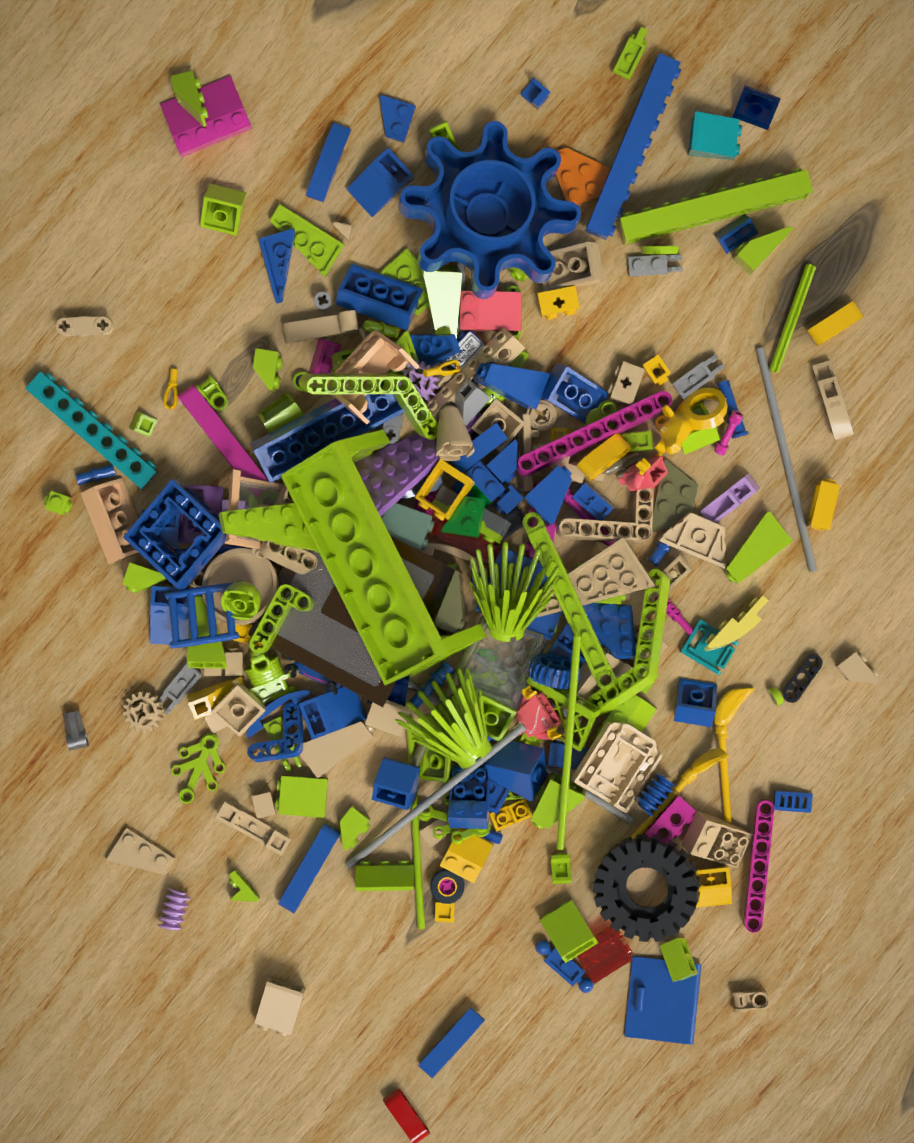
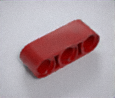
M399 1088L383 1099L384 1104L412 1143H419L430 1135V1131Z

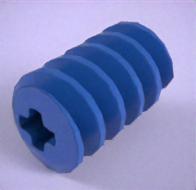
M656 773L658 780L651 779L653 786L646 785L648 792L641 791L643 798L636 797L637 805L651 817L653 816L651 809L658 810L656 803L663 804L661 797L668 798L666 791L673 792L670 786L674 785L659 773Z

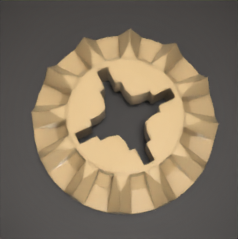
M540 400L537 407L539 412L547 409L545 417L548 422L543 419L536 422L538 417L536 409H527L526 414H530L531 427L533 429L545 431L555 424L557 412L551 403Z

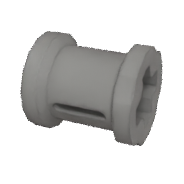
M322 291L315 295L314 303L319 310L324 311L331 307V297L327 292ZM326 297L328 303H323L321 306L318 299Z

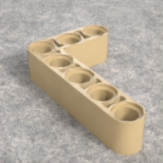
M284 482L275 505L294 503L293 499L291 500L288 497L290 493ZM262 541L260 546V552L265 558L302 575L316 568L318 563L316 556L304 549L278 545L270 541ZM269 544L274 547V551L270 548ZM286 552L291 555V559L288 558ZM303 561H306V562H307L308 567H306V566L304 565V562H303Z
M651 488L636 490L633 493L632 523L567 518L557 525L556 533L564 539L617 542L623 538L619 534V528H624L627 531V536L624 537L627 543H644L652 536L653 490ZM640 491L646 493L647 500H642L640 498ZM639 510H643L646 513V519L640 518ZM562 524H567L570 527V533H565L562 530ZM582 525L589 528V534H584L581 531ZM600 527L607 528L608 535L601 534ZM638 529L645 531V538H641L638 535Z

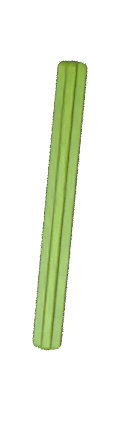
M806 264L769 367L771 372L778 373L780 371L816 270V266L812 264Z

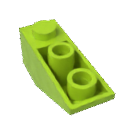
M193 70L170 76L177 102L202 126H207L205 118H208L206 107H202V103H205L203 93L198 91L201 88L199 77L195 78Z

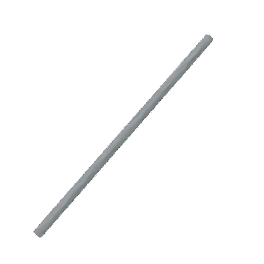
M764 347L757 348L756 351L809 572L817 571Z
M523 723L518 725L494 744L490 752L483 759L478 757L475 760L476 764L460 771L345 863L349 869L355 866L527 729Z

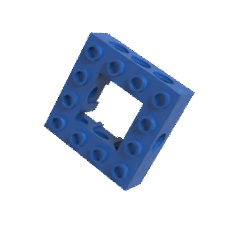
M171 479L123 538L177 589H186L224 544L226 533L222 532L218 515L180 480ZM178 511L181 514H185L195 527H199L206 534L205 536H197L193 540L194 543L186 552H183L180 557L157 537Z

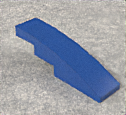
M333 123L306 192L307 197L324 203L350 136V128Z
M470 1007L418 1066L433 1078L473 1035L485 1019Z

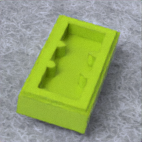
M652 430L620 434L631 446L629 452L654 450Z

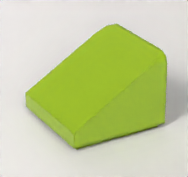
M136 411L129 429L150 438L158 420Z

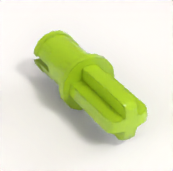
M366 320L362 326L364 331L369 333L378 331L384 336L394 339L399 335V333L394 332L399 331V327L386 325L384 322L377 323Z

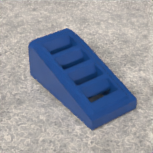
M774 790V810L811 813L813 794ZM781 795H784V806H780ZM788 796H792L791 807H788ZM796 796L799 797L798 808L795 807ZM803 797H807L806 808H802Z

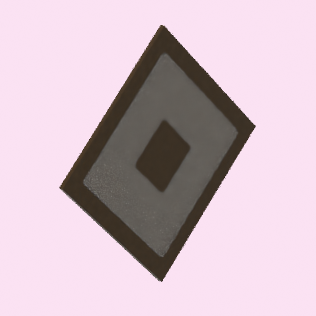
M390 535L431 617L455 569ZM309 550L308 552L317 558L316 568L302 575L283 566L278 580L279 587L288 584L311 595L314 599V607L309 611H300L291 607L271 648L383 708L397 681L384 685L320 554ZM303 561V562H304V565H305L306 567H308L307 562H306V561ZM286 588L283 592L286 599L292 594L289 588ZM303 597L300 600V605L302 608H305L308 605V599L306 597ZM277 605L274 609V613L277 616L282 613L280 605ZM261 619L254 622L248 633L249 636H253ZM271 622L265 625V630L268 633L273 630Z

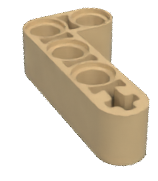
M355 310L340 312L338 315L282 324L286 344L359 332Z

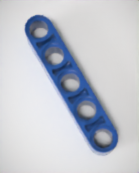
M324 823L278 905L293 914L296 912L340 836V831Z

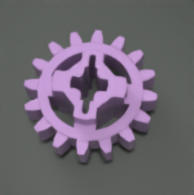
M422 361L419 368L416 369L408 363V369L401 370L404 373L403 376H410L409 379L420 393L421 398L429 401L430 394L436 395L433 390L439 389L435 382L440 381V379L434 377L435 375L425 377L423 373L419 374L417 370L433 368V366L428 365L426 367V363ZM417 378L421 379V380L419 381L420 386L416 385V384H417Z

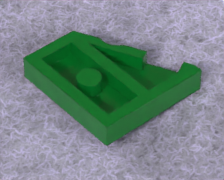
M466 496L446 522L442 532L479 538L486 500Z

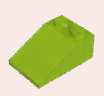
M789 226L753 239L748 244L743 242L734 252L736 257L733 260L751 275L794 228Z

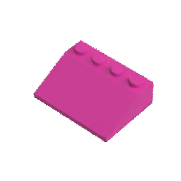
M231 76L198 89L199 92L203 93L205 103H202V107L205 106L208 113V118H205L207 125L205 127L177 102L176 98L160 104L181 157L252 129Z

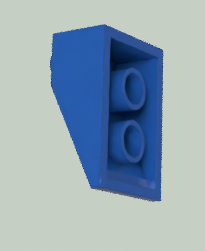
M556 362L541 398L586 424L588 413L592 409L598 408L599 404L605 401L609 394L574 370Z

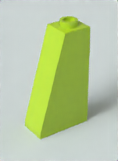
M767 511L726 566L725 570L727 573L725 575L731 583L735 581L736 584H739L793 541L770 511Z
M196 595L198 637L209 636L207 606L203 595ZM216 623L217 634H219L218 626ZM189 624L188 639L191 638V635H190V624ZM222 642L188 646V667L227 669Z

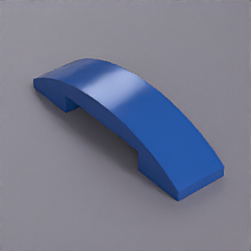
M301 690L292 692L266 706V711L249 727L246 734L247 738H250L264 727L261 719L289 699L294 704H297L311 694V691Z

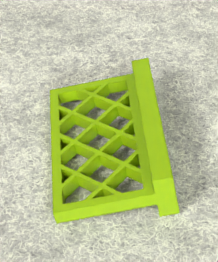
M529 677L527 683L528 685L531 684V690L535 688L539 694L544 692L547 698L554 699L557 707L553 709H558L566 732L567 718H565L562 708L568 707L569 690L545 687V685H539L538 682H534ZM576 695L574 720L577 729L573 733L579 732L581 740L579 744L573 741L572 747L582 751L596 717L600 715L602 709ZM579 716L589 719L586 727H581L578 719ZM566 733L561 734V737L557 739L565 743Z

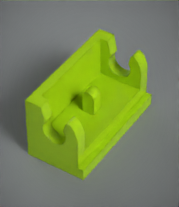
M676 938L660 945L672 982L681 981L698 974L685 938Z

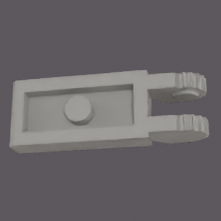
M682 255L628 257L629 277L667 275L668 273L682 272L683 267H667V261L682 260Z
M716 354L705 362H701L672 384L682 399H685L725 368L724 364H720L711 372L707 365L717 360L718 356Z
M187 663L157 701H162L163 704L167 697L173 700L165 709L164 713L166 715L182 701L203 675L195 668H189Z

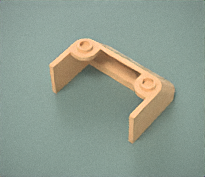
M374 331L361 342L334 373H387L390 369L394 372L401 371L407 363L416 369L419 368V365L400 346L380 332ZM331 380L328 381L327 388L331 385ZM349 380L346 381L345 388L348 386ZM366 380L363 382V387L366 386ZM332 394L356 417L366 424L369 423L362 415L368 405V401L364 398L367 394Z

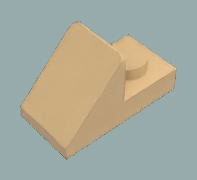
M681 555L662 571L670 578L669 591L693 570Z

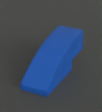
M495 423L472 441L474 453L466 458V455L460 456V460L451 462L458 471L464 473L508 440L498 424Z

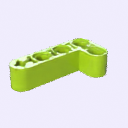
M281 585L250 640V649L255 653L267 652L290 609L294 607L300 611L311 610L314 607L313 597L292 585ZM286 588H289L292 593L288 599L283 595ZM303 597L308 599V605L305 608H302L300 605V600ZM277 605L282 607V613L279 616L274 613ZM268 622H271L273 625V630L270 633L265 630V625ZM257 641H262L263 648H258Z

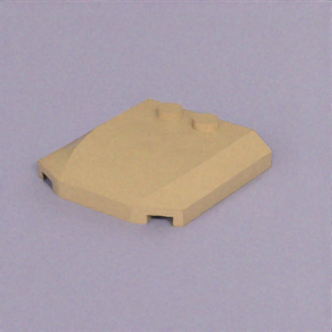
M606 722L570 780L627 814L661 760L662 755L658 752L657 745L653 739L626 722Z

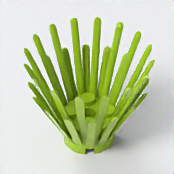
M504 542L502 546L500 598L498 564L494 563L493 546L488 544L491 584L488 585L481 552L477 549L476 554L481 578L479 577L475 561L471 557L472 577L476 589L472 582H470V586L487 623L486 630H490V636L504 642H510V638L516 636L517 641L524 636L525 629L551 601L552 598L550 597L555 591L551 590V588L560 576L557 575L554 578L559 566L554 568L542 589L538 590L553 560L552 556L548 557L542 571L537 574L527 595L541 550L539 548L536 549L530 568L528 566L524 567L518 587L525 544L522 543L519 546L513 578L514 565L509 563L507 571L508 543Z
M459 668L457 673L462 689L459 688L457 691L449 673L445 675L454 695L451 697L452 702L449 699L447 700L436 681L431 683L444 706L442 704L438 705L439 711L422 691H418V696L431 710L434 718L429 714L425 716L411 702H406V706L419 717L417 722L403 712H398V714L409 723H404L400 719H395V721L398 722V725L412 732L411 735L415 738L411 740L457 762L464 769L476 764L475 760L478 757L483 759L492 749V745L489 743L481 689L477 693L468 668L465 670L467 677L465 683L462 671Z

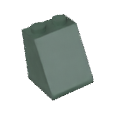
M397 503L389 508L382 518L389 535L419 551H425L428 544V539H426L428 531L432 532L435 521H432L433 516Z

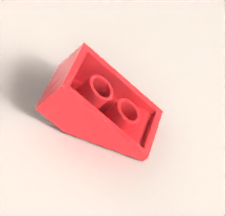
M472 291L460 292V330L465 332L500 331L505 327L508 331H521V292L495 291L492 297L483 300L477 298Z

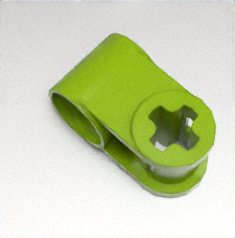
M211 375L202 384L195 386L215 410L224 411L228 408L229 400ZM219 397L224 398V404L217 407L215 400Z

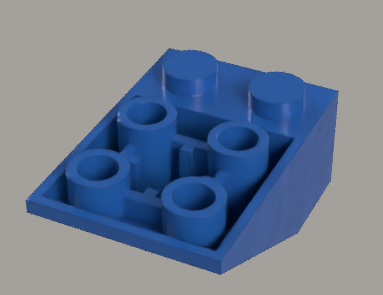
M387 148L346 190L373 218L414 180V175Z
M151 587L150 644L170 645V642H172L169 601L166 599L165 593L184 589H177L176 587ZM187 597L176 598L180 640L188 639L189 614Z
M345 687L338 688L337 695H333V692L330 691L329 693L299 703L312 740L367 719L358 694Z
M452 766L451 779L463 770L460 766ZM478 767L450 789L448 811L450 828L488 829L491 779L488 778V771L485 767Z

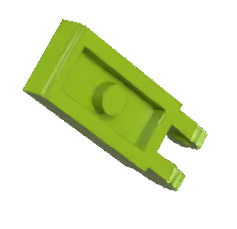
M281 716L264 724L271 741L284 739L283 719ZM293 742V747L290 748L292 751L294 750V747H295L294 742ZM274 746L276 753H278L280 747ZM299 756L293 757L295 764L298 767L302 766ZM281 759L286 771L290 772L291 766L287 759Z

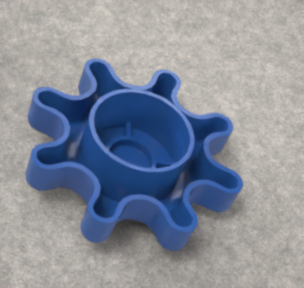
M491 121L484 126L480 147L472 152L457 150L444 137L439 136L430 139L426 147L424 159L427 166L434 172L437 180L430 186L413 185L404 188L398 203L399 212L404 217L425 221L432 229L433 235L421 245L417 261L420 268L425 272H434L448 262H458L465 265L471 272L472 292L477 298L482 300L494 295L499 283L500 272L506 268L514 267L522 270L535 283L548 281L555 269L556 262L553 255L543 244V237L551 233L568 234L573 232L581 217V210L577 204L554 199L547 191L546 183L555 177L561 163L560 154L555 149L544 148L530 158L515 156L508 148L507 128L498 121Z

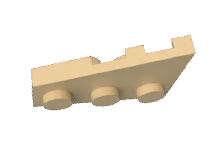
M127 827L106 860L165 875L174 862L175 857Z

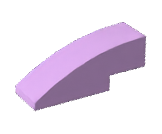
M748 473L703 508L700 513L704 518L717 523L757 492L760 487Z

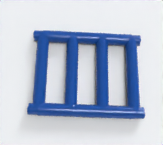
M233 582L165 593V597L169 601L172 633L171 649L239 638V633L236 632L235 618L231 617L233 615L231 611H226L228 633L217 634L213 593L225 592L227 587L233 584ZM205 594L209 636L198 637L195 596ZM187 597L191 638L180 640L176 598Z

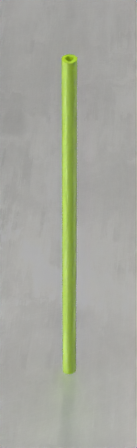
M573 636L556 849L564 850L581 636Z
M407 730L408 763H410L415 753V741L411 739L415 737L411 735L412 732ZM418 790L416 792V799L411 805V810L418 806ZM416 816L411 821L417 929H425L419 817Z

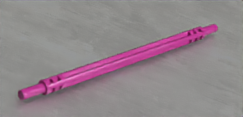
M568 488L564 501L581 519L597 520L572 498L574 493ZM600 527L601 534L608 535V531L604 527ZM602 541L603 544L607 546H611L615 543L610 541ZM668 599L666 613L690 635L694 629L682 617L683 614Z

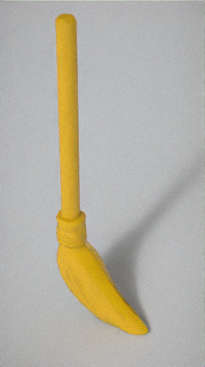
M755 688L729 690L716 705L714 716L716 739H718L719 748L723 749L726 753L727 724L731 722L740 705ZM726 758L720 761L724 821L731 824L732 815Z
M721 748L712 749L700 755L693 762L691 768L685 770V773L681 775L682 779L672 789L673 792L667 795L668 798L663 799V804L657 806L658 810L652 812L653 816L649 815L631 836L632 839H635L637 835H643L682 789L698 777L699 773L706 771L717 762L728 758L729 755Z

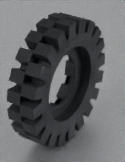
M647 834L637 835L635 839H632V837L623 839L619 845L615 844L605 855L594 876L596 879L593 882V892L597 894L594 900L596 907L602 908L600 912L602 918L605 921L610 919L612 922L610 927L616 932L622 929L625 931L623 936L633 939L634 935L639 936V941L649 942L650 938H654L656 942L664 940L666 935L671 937L678 933L680 928H684L689 922L700 897V877H696L697 868L694 862L689 863V855L684 849L681 851L676 849L678 844L671 840L665 843L662 841L663 837L653 835L652 838H647ZM640 868H652L661 873L668 886L666 899L660 905L651 908L642 907L633 902L626 888L627 879L632 872Z

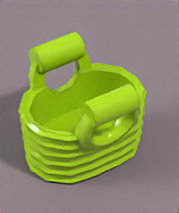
M250 652L251 664L245 667L244 671L252 687L265 685L284 675L285 672L278 655H269L268 652Z

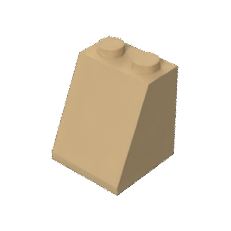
M269 977L254 1024H257L258 1028L268 1031L269 1028L276 1030V1034L281 1036L291 1035L306 988Z

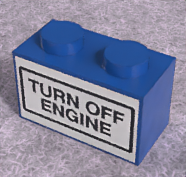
M464 331L457 338L461 353L445 361L456 359L459 361L462 369L485 346L471 331L468 333Z

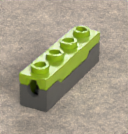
M441 486L432 504L447 512L458 494ZM484 509L480 534L484 535L483 539L493 544L495 541L500 544L511 523Z

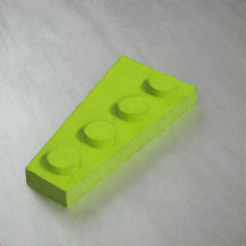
M279 204L270 221L280 232L295 229L293 245L326 277L345 244Z

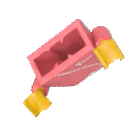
M660 440L654 447L658 453L655 452L651 459L646 460L643 458L638 463L631 465L624 473L619 474L618 478L621 485L627 484L630 491L654 488L668 474L662 459L665 453L663 440Z
M531 684L522 689L523 696L518 706L519 711L516 713V718L519 722L513 728L515 729L523 723L527 729L521 734L525 732L529 738L535 736L537 739L554 740L561 737V734L557 733L556 728L562 722L544 692L537 694L536 691L533 692Z

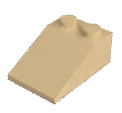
M585 242L549 251L555 258L556 265L550 279L542 283L544 292L571 286H586L605 281L598 243Z

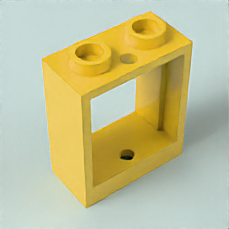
M440 459L415 498L419 501L418 505L425 510H428V508L434 510L433 515L443 521L444 518L449 520L475 482ZM443 471L464 484V487L447 512H444L425 499Z
M825 478L816 483L807 521L808 528L821 531L830 530L840 485L836 484V480Z

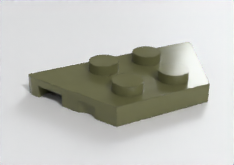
M664 460V464L668 474L658 485L653 509L652 532L671 528L688 512L692 513L698 485L667 460Z

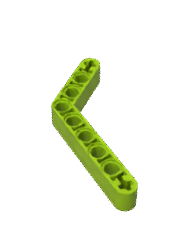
M397 373L304 374L299 379L300 388L310 394H394L416 432L430 440L437 438L438 424L408 377ZM331 380V385L327 388V383ZM347 380H349V384L345 388V383ZM366 380V386L363 387V382ZM384 380V385L380 387L381 382ZM400 380H402V384L398 388V383Z
M652 569L648 573L655 586L645 589L634 667L616 678V683L611 689L601 688L587 700L602 709L600 715L609 713L652 684L657 678L670 588L669 576L659 569ZM653 632L652 637L648 639L650 633Z

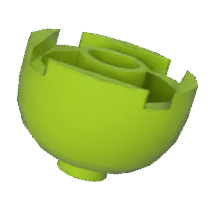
M237 581L229 585L221 597L223 610L225 612L227 610L233 613L231 617L239 620L251 619L258 613L261 604V596L258 589L245 581Z

